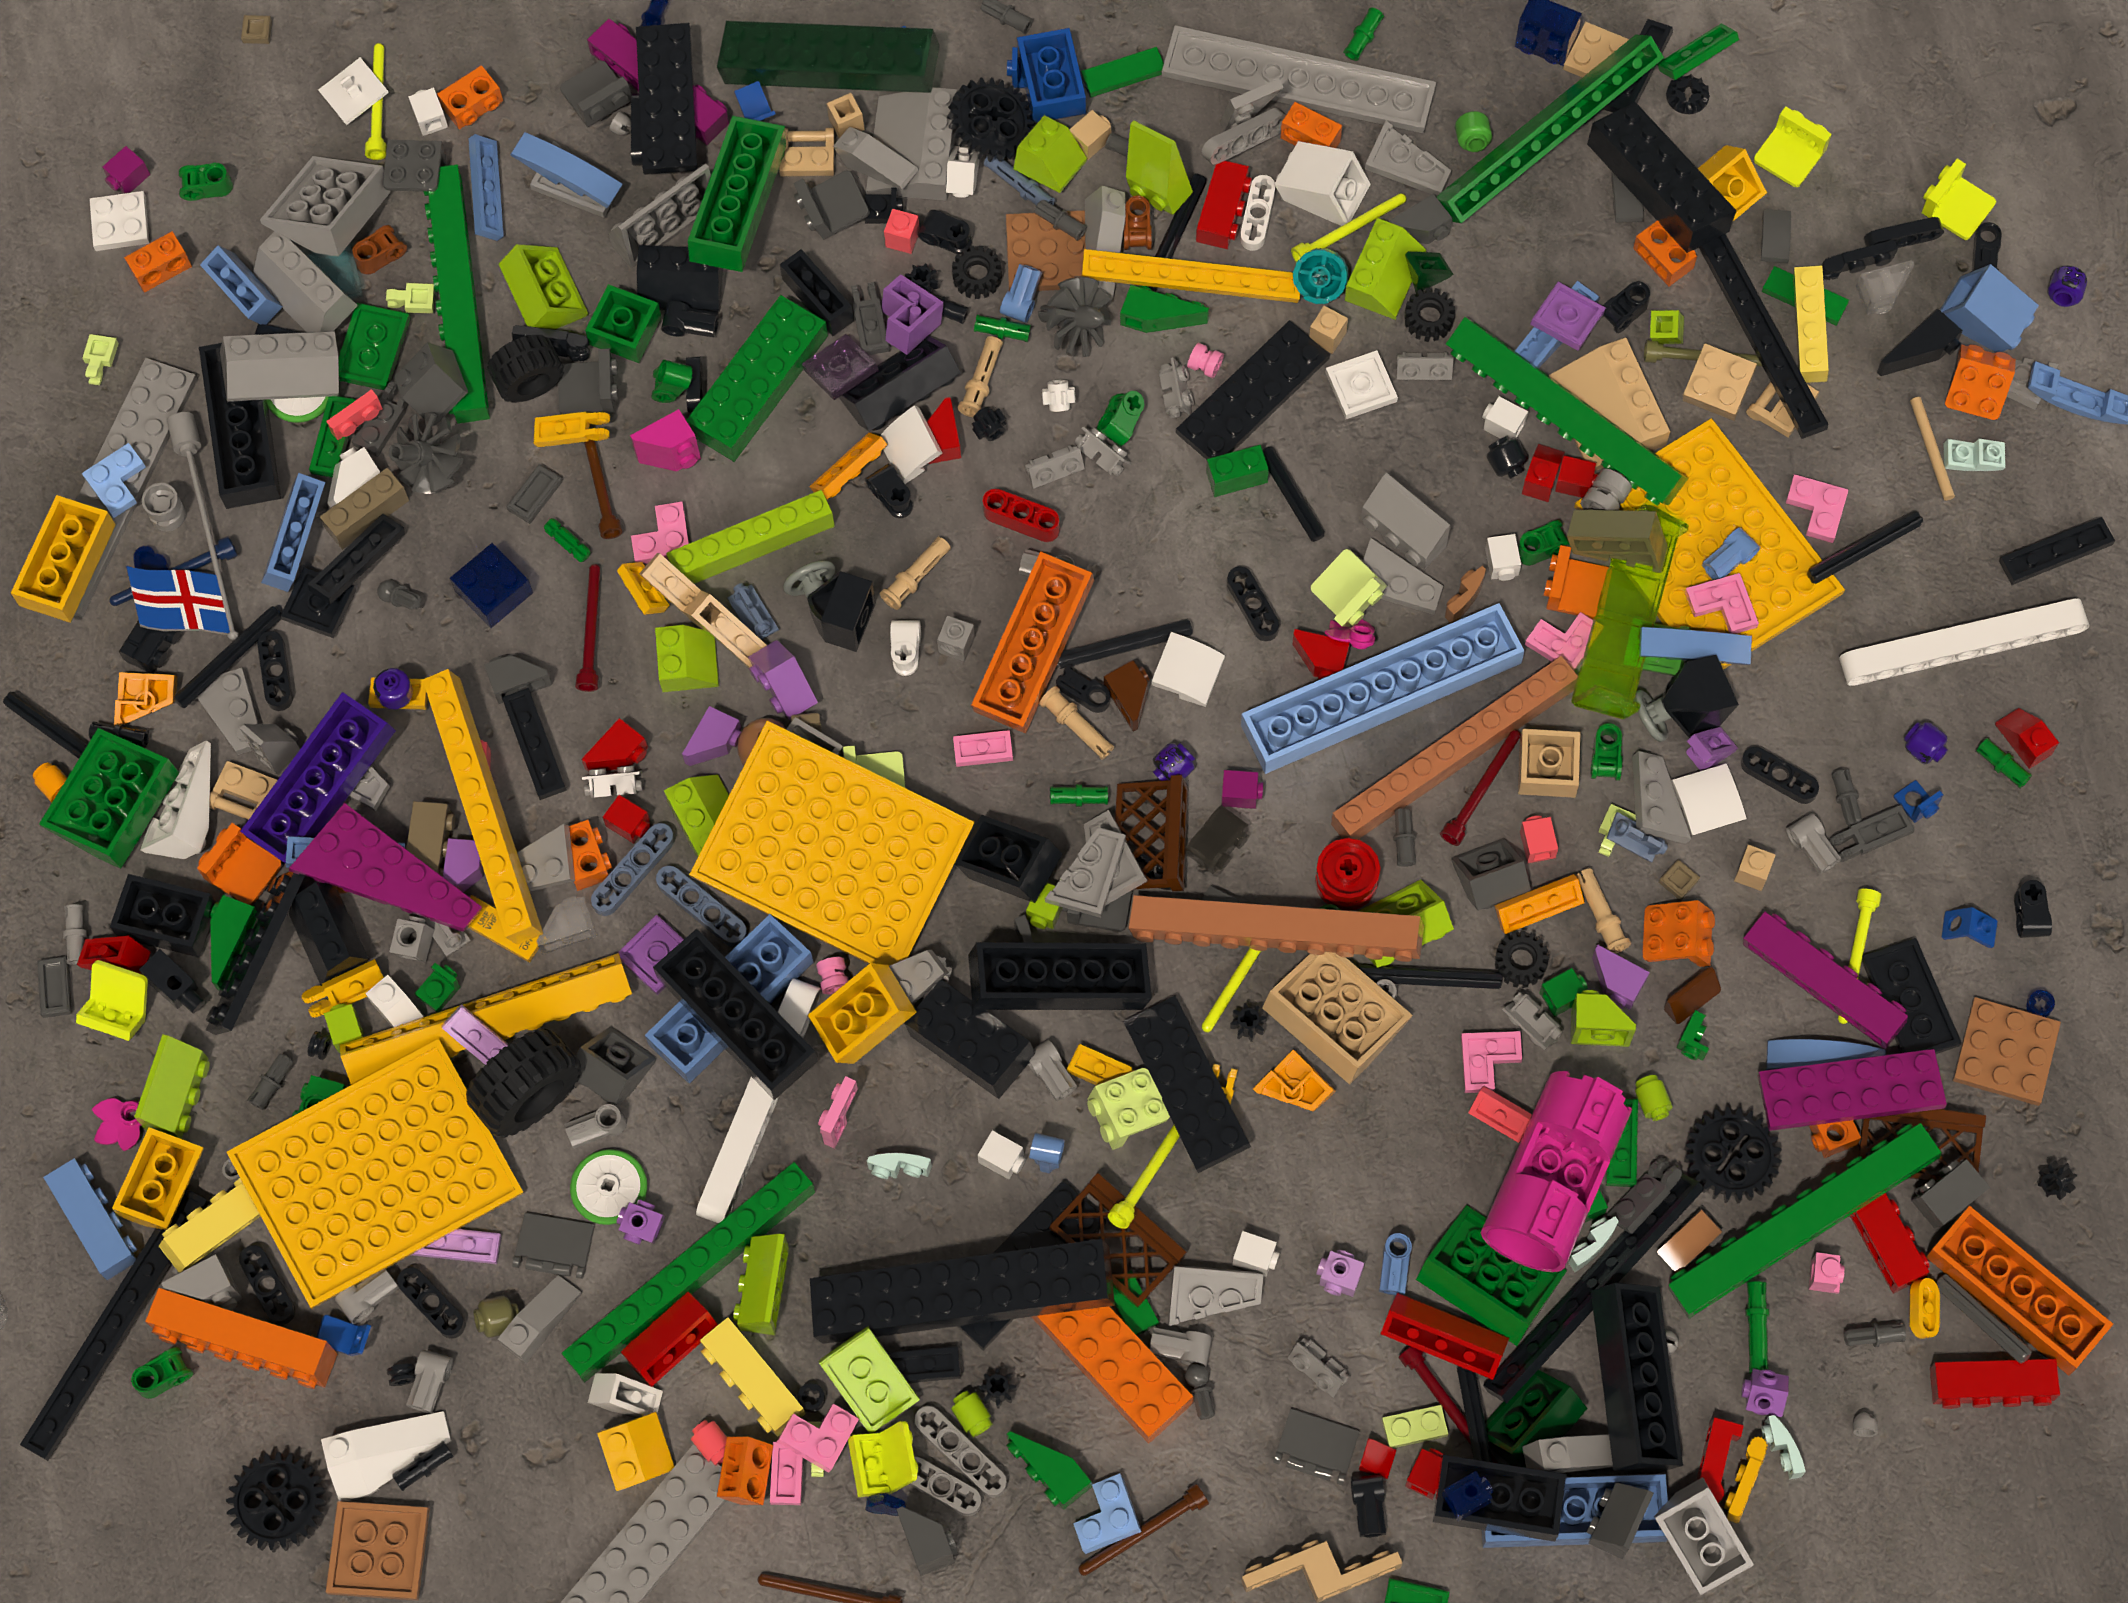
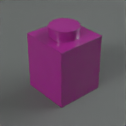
M127 146L102 166L107 176L105 178L106 183L114 191L119 189L124 194L131 193L150 176L145 162Z
M1224 770L1221 807L1256 809V799L1262 800L1263 782H1258V772Z

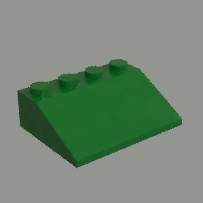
M98 728L39 825L94 857L121 869L180 772L168 758Z
M1466 1205L1426 1259L1416 1280L1494 1332L1508 1337L1509 1342L1517 1346L1567 1270L1564 1269L1559 1272L1540 1271L1523 1266L1504 1257L1491 1248L1481 1236V1230L1487 1218Z

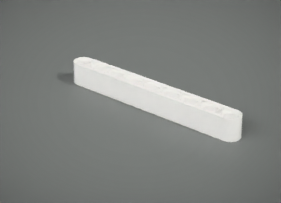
M2070 599L1851 650L1842 654L1839 657V661L1847 685L1855 686L2078 634L2087 630L2090 624L2081 599Z
M793 978L778 1013L804 1038L811 1021L808 1014L817 1007L821 988ZM752 1077L749 1080L696 1210L697 1216L716 1223H720L731 1214L779 1098L777 1097L773 1100Z

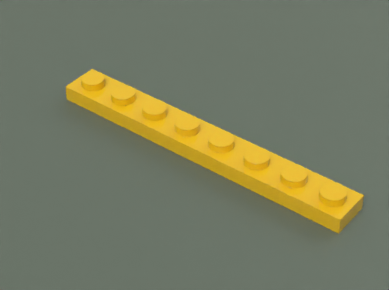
M1084 249L1081 276L1097 281L1298 303L1300 300V293L1293 283V272Z

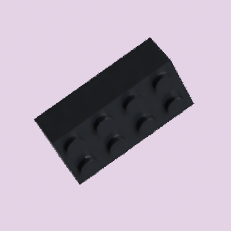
M942 979L915 1009L917 1013L904 1022L913 1039L998 1099L1001 1098L1035 1055L1029 1040L986 1010H973L972 1000Z
M1443 1455L1440 1463L1433 1522L1555 1542L1559 1536L1566 1474Z

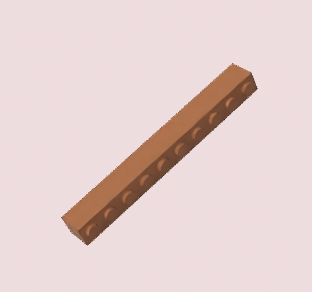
M1560 656L1333 812L1331 825L1342 839H1360L1395 815V810L1405 808L1505 739L1511 731L1518 730L1576 690L1579 679L1578 675L1565 659Z
M1134 895L1129 930L1134 938L1141 942H1153L1154 939L1177 945L1185 941L1193 942V944L1202 947L1210 946V943L1221 944V946L1229 949H1236L1239 946H1250L1251 949L1257 951H1265L1267 948H1278L1279 951L1285 953L1305 950L1313 955H1324L1325 952H1332L1341 957H1353L1354 954H1358L1375 960L1382 959L1385 956L1394 957L1398 961L1409 962L1412 959H1420L1424 924L1420 916Z

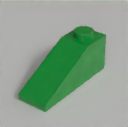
M225 895L222 896L220 902L214 904L210 914L212 983L218 991L224 981L230 979L234 971L231 969V965L238 954H242L246 946L243 940L250 928L254 929L258 921L255 918L257 910L254 906Z

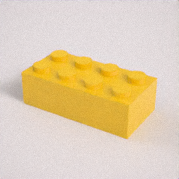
M56 495L11 591V595L20 607L71 623L115 528V523L108 511Z

